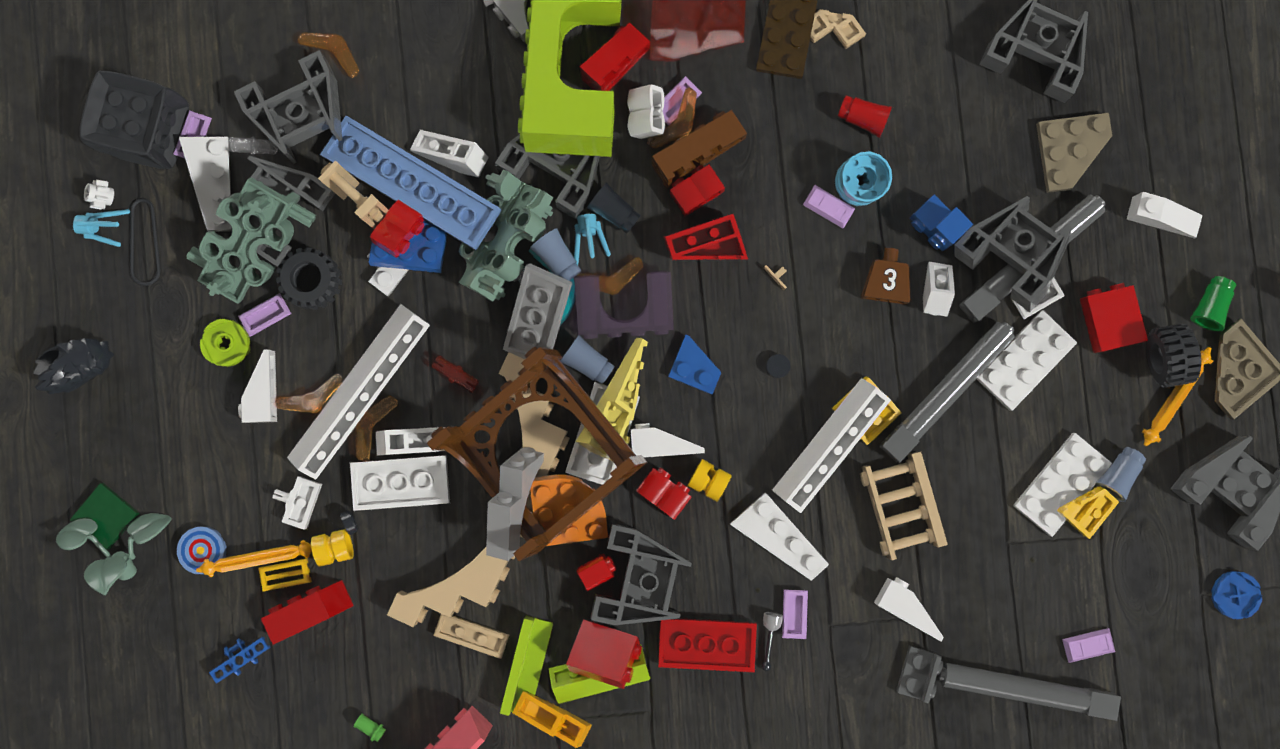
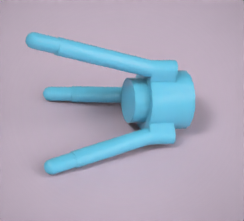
M130 210L76 215L73 221L74 231L77 234H84L85 239H94L120 247L121 243L94 234L98 232L99 226L118 227L119 223L98 221L96 218L129 214Z
M584 214L578 216V224L575 225L574 247L576 264L578 265L581 233L582 236L587 237L591 258L595 257L592 236L596 234V231L606 256L609 257L611 253L601 230V223L596 221V215Z

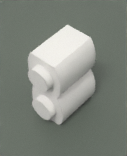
M652 84L631 89L627 100L630 111L627 126L630 136L644 139L662 135L665 128L663 89Z

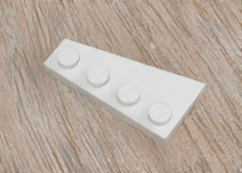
M179 137L207 231H232L230 223L216 215L219 206L217 200L219 198L224 200L231 196L228 137Z
M766 493L760 496L730 523V525L811 581L829 565Z

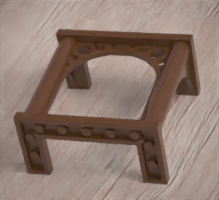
M534 347L525 354L526 359L521 362L524 368L518 372L519 377L513 382L512 380L507 381L500 387L501 392L495 397L492 395L483 401V407L478 412L472 411L463 419L465 423L460 427L448 426L443 428L441 426L430 435L432 439L427 442L432 451L445 450L457 458L493 498L499 493L500 469L496 460L495 446L501 425L520 406L534 401H549L560 404L575 414L614 462L617 468L610 473L612 477L547 531L525 505L520 534L526 543L513 553L518 561L540 552L647 463L642 455L637 456L562 364L560 359L563 357L559 352L544 347ZM540 378H545L548 384L544 395H539L536 391V383ZM554 384L557 387L555 391L560 393L558 397L552 396ZM530 386L531 395L525 398L523 391L526 393ZM507 404L511 405V409L509 411L505 408ZM491 418L495 420V425L492 428L483 425L492 422ZM479 430H484L490 434V440L486 443H479L474 437L475 433ZM488 448L489 455L486 457L484 451L480 452L478 449Z

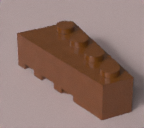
M732 110L727 113L722 111L710 123L700 125L693 133L678 139L674 144L653 155L652 167L666 188L669 189L676 180L682 177L686 178L696 167L706 165L746 139L747 132Z

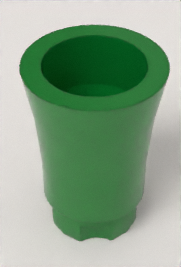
M1222 276L1212 278L1198 307L1190 318L1191 321L1205 329L1213 331L1224 330L1236 283Z

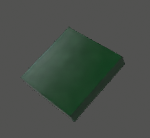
M100 483L70 521L73 522L84 518L95 521L98 528L91 535L106 550H109L137 517L139 512L107 485Z

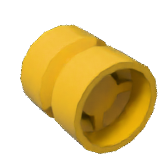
M702 459L687 486L698 492L704 490L705 496L717 502L732 475L721 469L714 470V465Z
M346 529L334 531L330 537L322 534L311 539L312 553L318 567L332 564L334 559L338 562L353 559V544Z

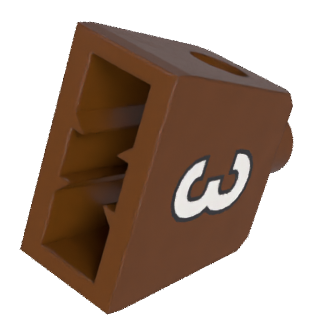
M885 248L883 260H874L871 263L861 299L903 305L910 302L909 265L897 262L898 249Z

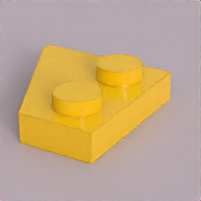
M1098 486L1059 507L1057 512L1084 537L1090 539L1119 501L1105 488Z

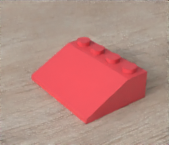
M471 706L468 710L463 708L454 718L457 722L451 728L447 725L437 735L440 740L434 746L430 743L425 749H477L485 741L493 725L475 707Z

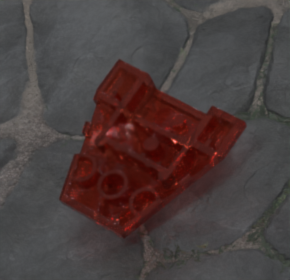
M652 0L650 60L676 61L680 60V57L694 54L695 56L705 50L713 48L716 50L744 42L746 0Z

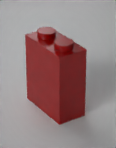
M1124 283L1109 286L1110 291L1103 293L1101 288L1088 291L1086 297L1080 298L1093 353L1148 341L1134 285L1125 287Z
M583 620L566 665L570 672L624 689L626 682L630 683L634 672L632 665L634 660L639 659L642 646H640L637 636Z

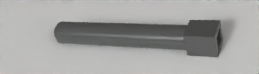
M1088 195L1050 228L1061 235L1070 226L1072 230L1069 242H1071L1105 213L1104 206L1106 204L1098 195ZM1007 264L958 306L973 323L980 321L1001 303V300L1011 293L1012 287L1023 274Z
M996 322L915 410L885 438L879 447L895 462H901L920 442V438L1015 338L1013 334L1014 329L1006 322Z
M944 663L941 674L937 675V680L941 681V686L1075 711L1085 713L1088 716L1117 721L1121 697L1113 692L1086 687L1079 688L951 663Z

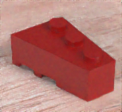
M628 23L625 27L621 26L615 32L613 38L602 45L595 54L580 66L582 80L593 90L610 91L650 49V41L631 23Z
M734 214L664 236L672 260L748 259Z
M343 581L336 582L324 589L316 586L306 591L307 597L305 598L298 595L287 600L288 606L284 608L281 603L269 609L270 614L261 618L272 644L274 645L353 607L354 605Z

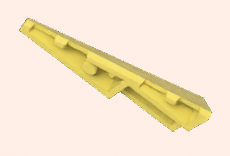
M643 338L635 339L597 404L599 410L627 444L630 441V437L627 436L629 422L634 419L640 384L637 383L639 370L643 369L644 365L641 362L643 347L647 346L648 343ZM584 426L576 442L590 452L611 460Z

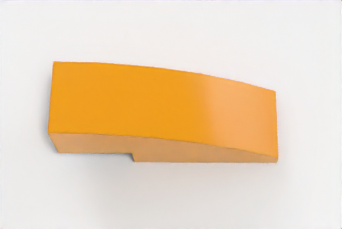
M526 691L522 692L512 712L550 736H556L575 748L582 746L592 724Z

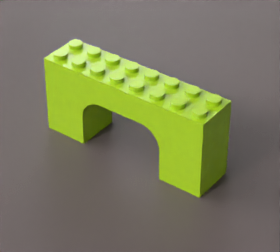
M530 0L531 7H528L527 11L529 29H526L525 35L527 51H524V66L526 68L525 73L522 74L524 96L520 97L522 118L518 120L520 143H524L525 152L612 157L614 91L573 89L561 81L560 70L562 44L565 35L572 28L579 25L620 26L622 0Z

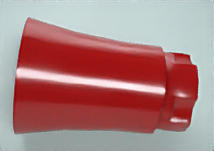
M845 96L838 117L880 138L892 107L868 102L857 97L854 99L850 96Z

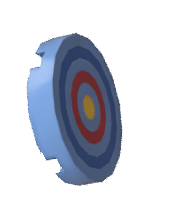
M199 526L188 530L181 536L177 544V556L180 564L187 571L194 574H203L196 572V569L202 566L205 559L215 563L217 560L225 558L227 546L217 530L211 527Z

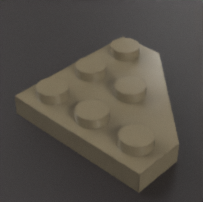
M1109 113L1041 121L1036 124L1046 192L1070 190L1074 187L1112 137Z
M1242 319L1235 321L1219 335L1215 402L1229 419H1235L1280 381V363Z

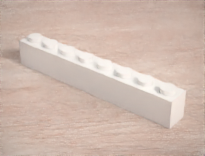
M400 304L287 457L299 471L315 480L428 329L430 326L428 323Z

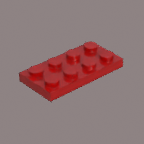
M678 618L661 620L658 667L755 672L757 623Z

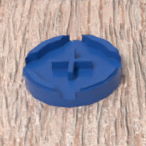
M1230 571L1222 574L1215 581L1212 587V601L1215 608L1222 615L1232 619L1248 618L1258 611L1262 603L1261 587L1253 576L1244 572Z

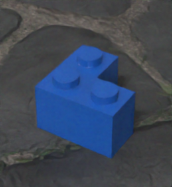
M935 194L910 217L913 221L911 223L918 232H924L929 237L928 242L935 249H940L941 251L953 245L973 225L957 207L950 211Z

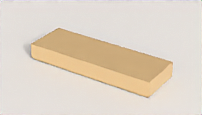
M441 614L433 636L501 659L510 635L453 615L448 617Z

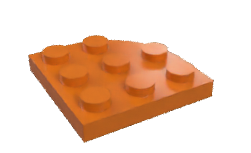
M569 475L535 477L530 488L533 515L547 531L592 494L595 489L582 482L581 479ZM602 500L547 546L608 538L606 513Z

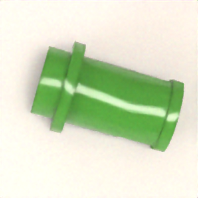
M363 713L353 726L371 737L370 740L372 742L374 740L379 742L386 731L383 728V724L378 725Z

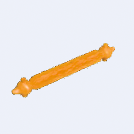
M1210 347L1200 351V375L1204 370V365L1208 363L1211 365L1213 362L1210 355L1212 348ZM1196 382L1175 386L1153 419L1151 429H1144L1142 431L1145 438L1144 446L1147 447L1151 443H1159L1161 441L1159 432L1165 430Z
M302 540L299 546L288 545L221 558L215 563L205 559L202 566L196 569V572L213 577L215 571L227 572L294 559L298 555L309 558L312 548L310 543Z

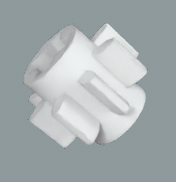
M93 180V184L88 183L86 185L84 200L90 202V208L102 210L105 209V205L110 206L112 204L114 189L108 187L107 181Z

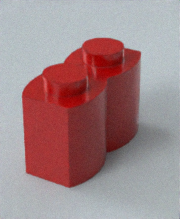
M710 164L706 167L703 165L696 167L691 172V177L685 180L682 177L671 185L673 188L670 190V195L685 217L719 196L725 190L724 185Z
M397 200L389 209L385 218L370 236L372 243L397 258L400 253L404 254L410 246L409 240L414 235H419L423 230V216L402 201Z
M661 467L658 470L652 468L636 491L675 520L692 498L688 494L690 489L681 482H678L677 485L669 480L671 475Z
M603 553L579 566L577 572L585 588L589 591L613 578L616 565L610 555L606 557Z

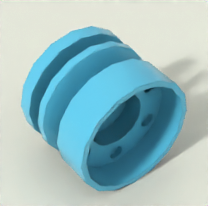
M870 151L860 152L845 161L837 170L835 177L836 190L839 196L848 204L854 206L868 205L883 197L890 189L892 171L887 160L881 155ZM863 176L864 184L860 186L857 178Z

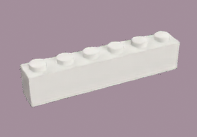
M861 378L773 488V491L801 513L891 399L877 387Z

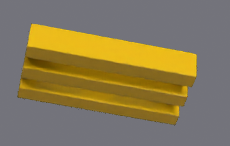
M308 558L260 567L262 591L312 582L311 577H309ZM297 565L302 566L300 570L268 576L265 574L266 571ZM303 574L304 577L303 579L267 585L269 580Z

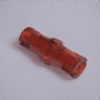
M441 355L436 358L435 361L437 362L432 365L433 369L448 377V381L451 383L456 382L470 393L476 389L474 386H477L480 382L464 372L461 366L453 365Z

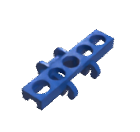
M264 636L248 647L245 646V641L239 638L236 640L237 644L231 648L225 647L224 655L228 656L229 660L209 672L215 683L220 682L233 672L239 676L241 671L238 669L249 661L253 664L258 663L256 657L271 648L265 642ZM262 643L264 648L257 651L255 646ZM238 648H240V649L242 650V651H240L239 653H237L236 655H233V653H232V652H234L235 650H237ZM237 656L243 657V664L238 665L235 662ZM229 664L232 670L227 671L225 666ZM218 670L223 671V676L220 678L215 676V672Z

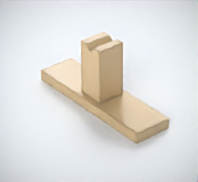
M767 265L764 266L766 272L785 290L787 287L779 278L787 270L782 267L774 274Z

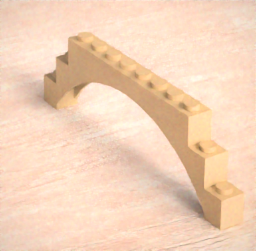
M509 352L499 374L504 376L506 381L512 380L513 382L519 377L518 372L524 368L521 362L525 359ZM528 388L526 393L523 391L525 398L531 395L530 388ZM534 401L517 408L522 429L523 448L530 447L534 448L535 451L544 453V462L535 477L548 476L550 471L555 472L560 461L556 457L560 449L565 450L570 439L566 436L568 431L543 420L544 416L549 417L554 406L549 401ZM529 491L526 506L533 514L531 493ZM485 547L473 561L447 579L417 591L406 593L401 590L398 592L387 615L414 627L418 622H423L428 612L427 609H424L425 606L448 617H451L454 612L458 613L464 600L460 599L461 596L487 607L490 602L494 603L500 590L496 588L499 581H505L510 568L506 566L509 561L487 556Z

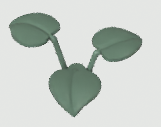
M156 513L145 514L136 518L127 529L130 535L128 538V554L120 551L111 556L102 544L91 535L98 528L96 522L86 518L75 520L66 525L57 535L56 543L61 549L73 550L82 546L87 539H90L107 558L91 563L84 572V578L92 589L106 595L118 578L120 580H128L136 574L137 569L132 561L135 559L133 542L142 544L153 539L170 523L172 518L168 515Z

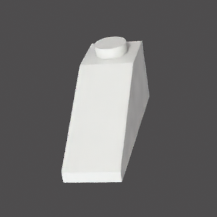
M423 130L419 131L410 149L413 153L459 173L475 177L480 176L488 159V156L475 142Z
M1141 192L1132 197L1127 220L1191 238L1197 237L1202 215L1167 198L1146 192Z
M263 350L244 391L241 404L238 406V414L242 418V423L277 422L275 351Z
M649 423L635 424L636 429H631L632 450L637 456L656 457L705 453L703 447L657 428H650Z
M439 427L377 431V455L436 452L431 450L427 442L432 439L430 435Z
M897 577L894 581L887 578L874 603L942 642L944 637L915 594L907 589L909 584Z

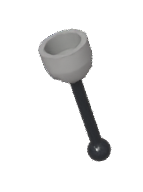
M765 612L763 616V624L769 630L765 662L762 663L764 671L771 669L769 661L773 632L781 627L783 615L773 612Z

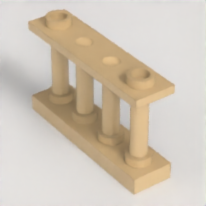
M337 161L327 164L322 169L321 176L318 179L343 200L349 196L357 204L358 209L354 213L375 229L385 218L389 210L372 194L369 197H364L355 188L360 183Z
M921 452L908 454L906 463L872 472L870 466H863V472L860 473L863 486L868 487L883 540L880 542L883 556L887 555V558L890 560L897 559L895 550L927 541L933 543V546L936 547L948 545ZM906 472L913 473L915 483H912V486L878 495L875 481ZM913 495L919 496L922 505L919 506V509L885 518L881 504ZM920 518L926 519L928 529L925 530L926 532L891 541L888 527Z

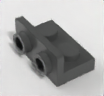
M909 645L896 692L920 699L924 703H929L930 698L933 699L936 693V684H934L936 676L941 674L943 668L941 656L937 653Z

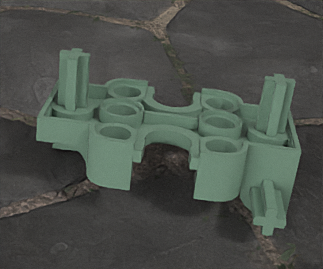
M503 170L500 175L492 173V175L486 176L488 180L486 185L496 189L498 194L491 196L487 201L502 210L493 223L498 226L497 235L489 242L482 240L477 250L463 242L459 249L460 255L467 263L466 271L459 283L491 301L505 297V288L502 285L505 281L510 282L516 279L524 267L522 265L524 261L514 256L516 244L522 239H527L534 243L536 240H539L546 226L542 217L546 219L553 214L551 211L552 207L550 206L553 199L552 196L538 188L525 184L506 170Z
M251 177L247 179L241 193H234L222 200L217 208L216 215L230 223L233 231L231 237L225 239L215 233V231H208L203 237L199 249L193 246L187 254L188 260L203 268L197 281L207 286L211 296L221 294L239 304L250 286L258 287L271 278L276 266L260 260L256 252L257 247L261 244H267L281 252L289 244L294 233L293 225L287 218L290 216L310 227L316 217L314 213L297 204L300 198L298 194L292 192L287 196L281 195L264 185L261 181ZM232 202L238 206L239 212L232 208ZM250 215H255L260 219L261 224L259 227H253L250 224ZM274 228H278L282 232V237L275 233ZM212 243L217 245L219 252L214 250ZM231 255L239 258V267H234L230 264L229 257ZM254 268L259 269L262 276L257 275Z

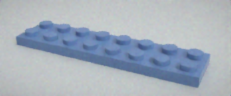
M345 116L341 122L343 140L339 142L333 134L320 155L332 163L337 161L348 173L392 200L402 201L421 213L428 222L477 250L502 210L350 117Z

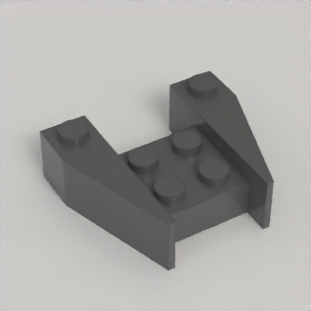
M1028 0L993 37L979 65L1001 74L1009 65L1015 51L1054 69L1043 94L1065 103L1074 95L1083 75L1088 12L1084 11L1077 20H1074L1037 3V0Z
M320 50L298 60L307 81L272 98H267L265 92L256 81L234 91L240 107L246 116L293 164L297 162L290 147L330 128L339 142L343 140L337 80L328 61Z
M519 134L506 145L495 165L498 172L502 173L503 170H506L520 179L531 162L559 179L566 185L556 199V208L577 219L589 201L600 156L525 152L524 143H520Z
M252 156L247 158L258 166L251 177L261 181L264 185L281 195L287 196L294 192L300 198L303 197L323 211L336 194L312 174ZM219 198L217 200L219 204L222 202L223 199ZM232 203V208L239 212L238 206ZM250 215V224L253 227H259L261 224L260 219L255 215ZM261 244L257 247L256 252L282 269L283 264L280 262L283 259L287 260L289 258L287 254L290 252L294 253L296 249L286 245L280 252L267 244Z
M1026 196L971 227L954 246L955 257L972 270L992 251L1023 274L1011 289V299L1028 312H1031L1046 296L1070 240L1072 228L1068 226L1061 235L1053 231L1027 212L1029 210L1030 198Z
M1237 436L1186 469L1170 489L1188 504L1201 505L1210 492L1214 493L1241 515L1227 532V535L1243 548L1258 551L1273 533L1280 513V468L1274 474L1269 472L1243 451L1253 438L1251 436Z
M611 523L606 544L607 549L629 553L620 598L595 593L590 616L591 620L611 625H623L680 618L678 611L668 609L678 564L691 567L692 563L633 527Z

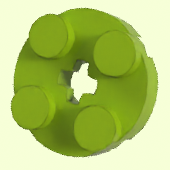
M219 319L211 322L205 328L203 338L200 340L203 356L218 366H234L240 363L250 352L249 335L246 329L236 321ZM223 337L231 341L227 349L220 347Z

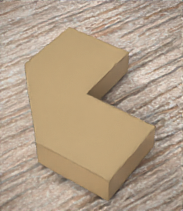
M820 9L815 12L810 39L815 43L833 31L845 49L865 37L866 33L853 15L831 13Z

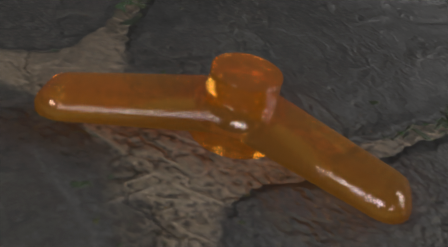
M301 33L298 37V43L301 45L332 52L349 77L354 78L358 74L359 68L342 36L336 34Z
M692 88L685 89L677 119L673 124L664 128L662 135L648 138L649 146L658 148L690 134L697 97L695 90Z
M636 257L611 276L579 273L574 277V280L578 286L615 295L643 268V262L640 257Z
M335 374L314 393H307L304 396L279 397L275 401L276 407L284 410L318 413L322 409L323 403L342 384V377L339 374Z
M388 396L370 407L355 426L356 455L360 461L367 462L369 460L373 427L398 405L396 398Z

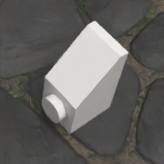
M929 262L923 293L924 313L948 316L955 295L952 265Z

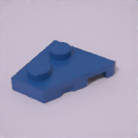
M685 335L669 377L712 395L721 371L691 337Z

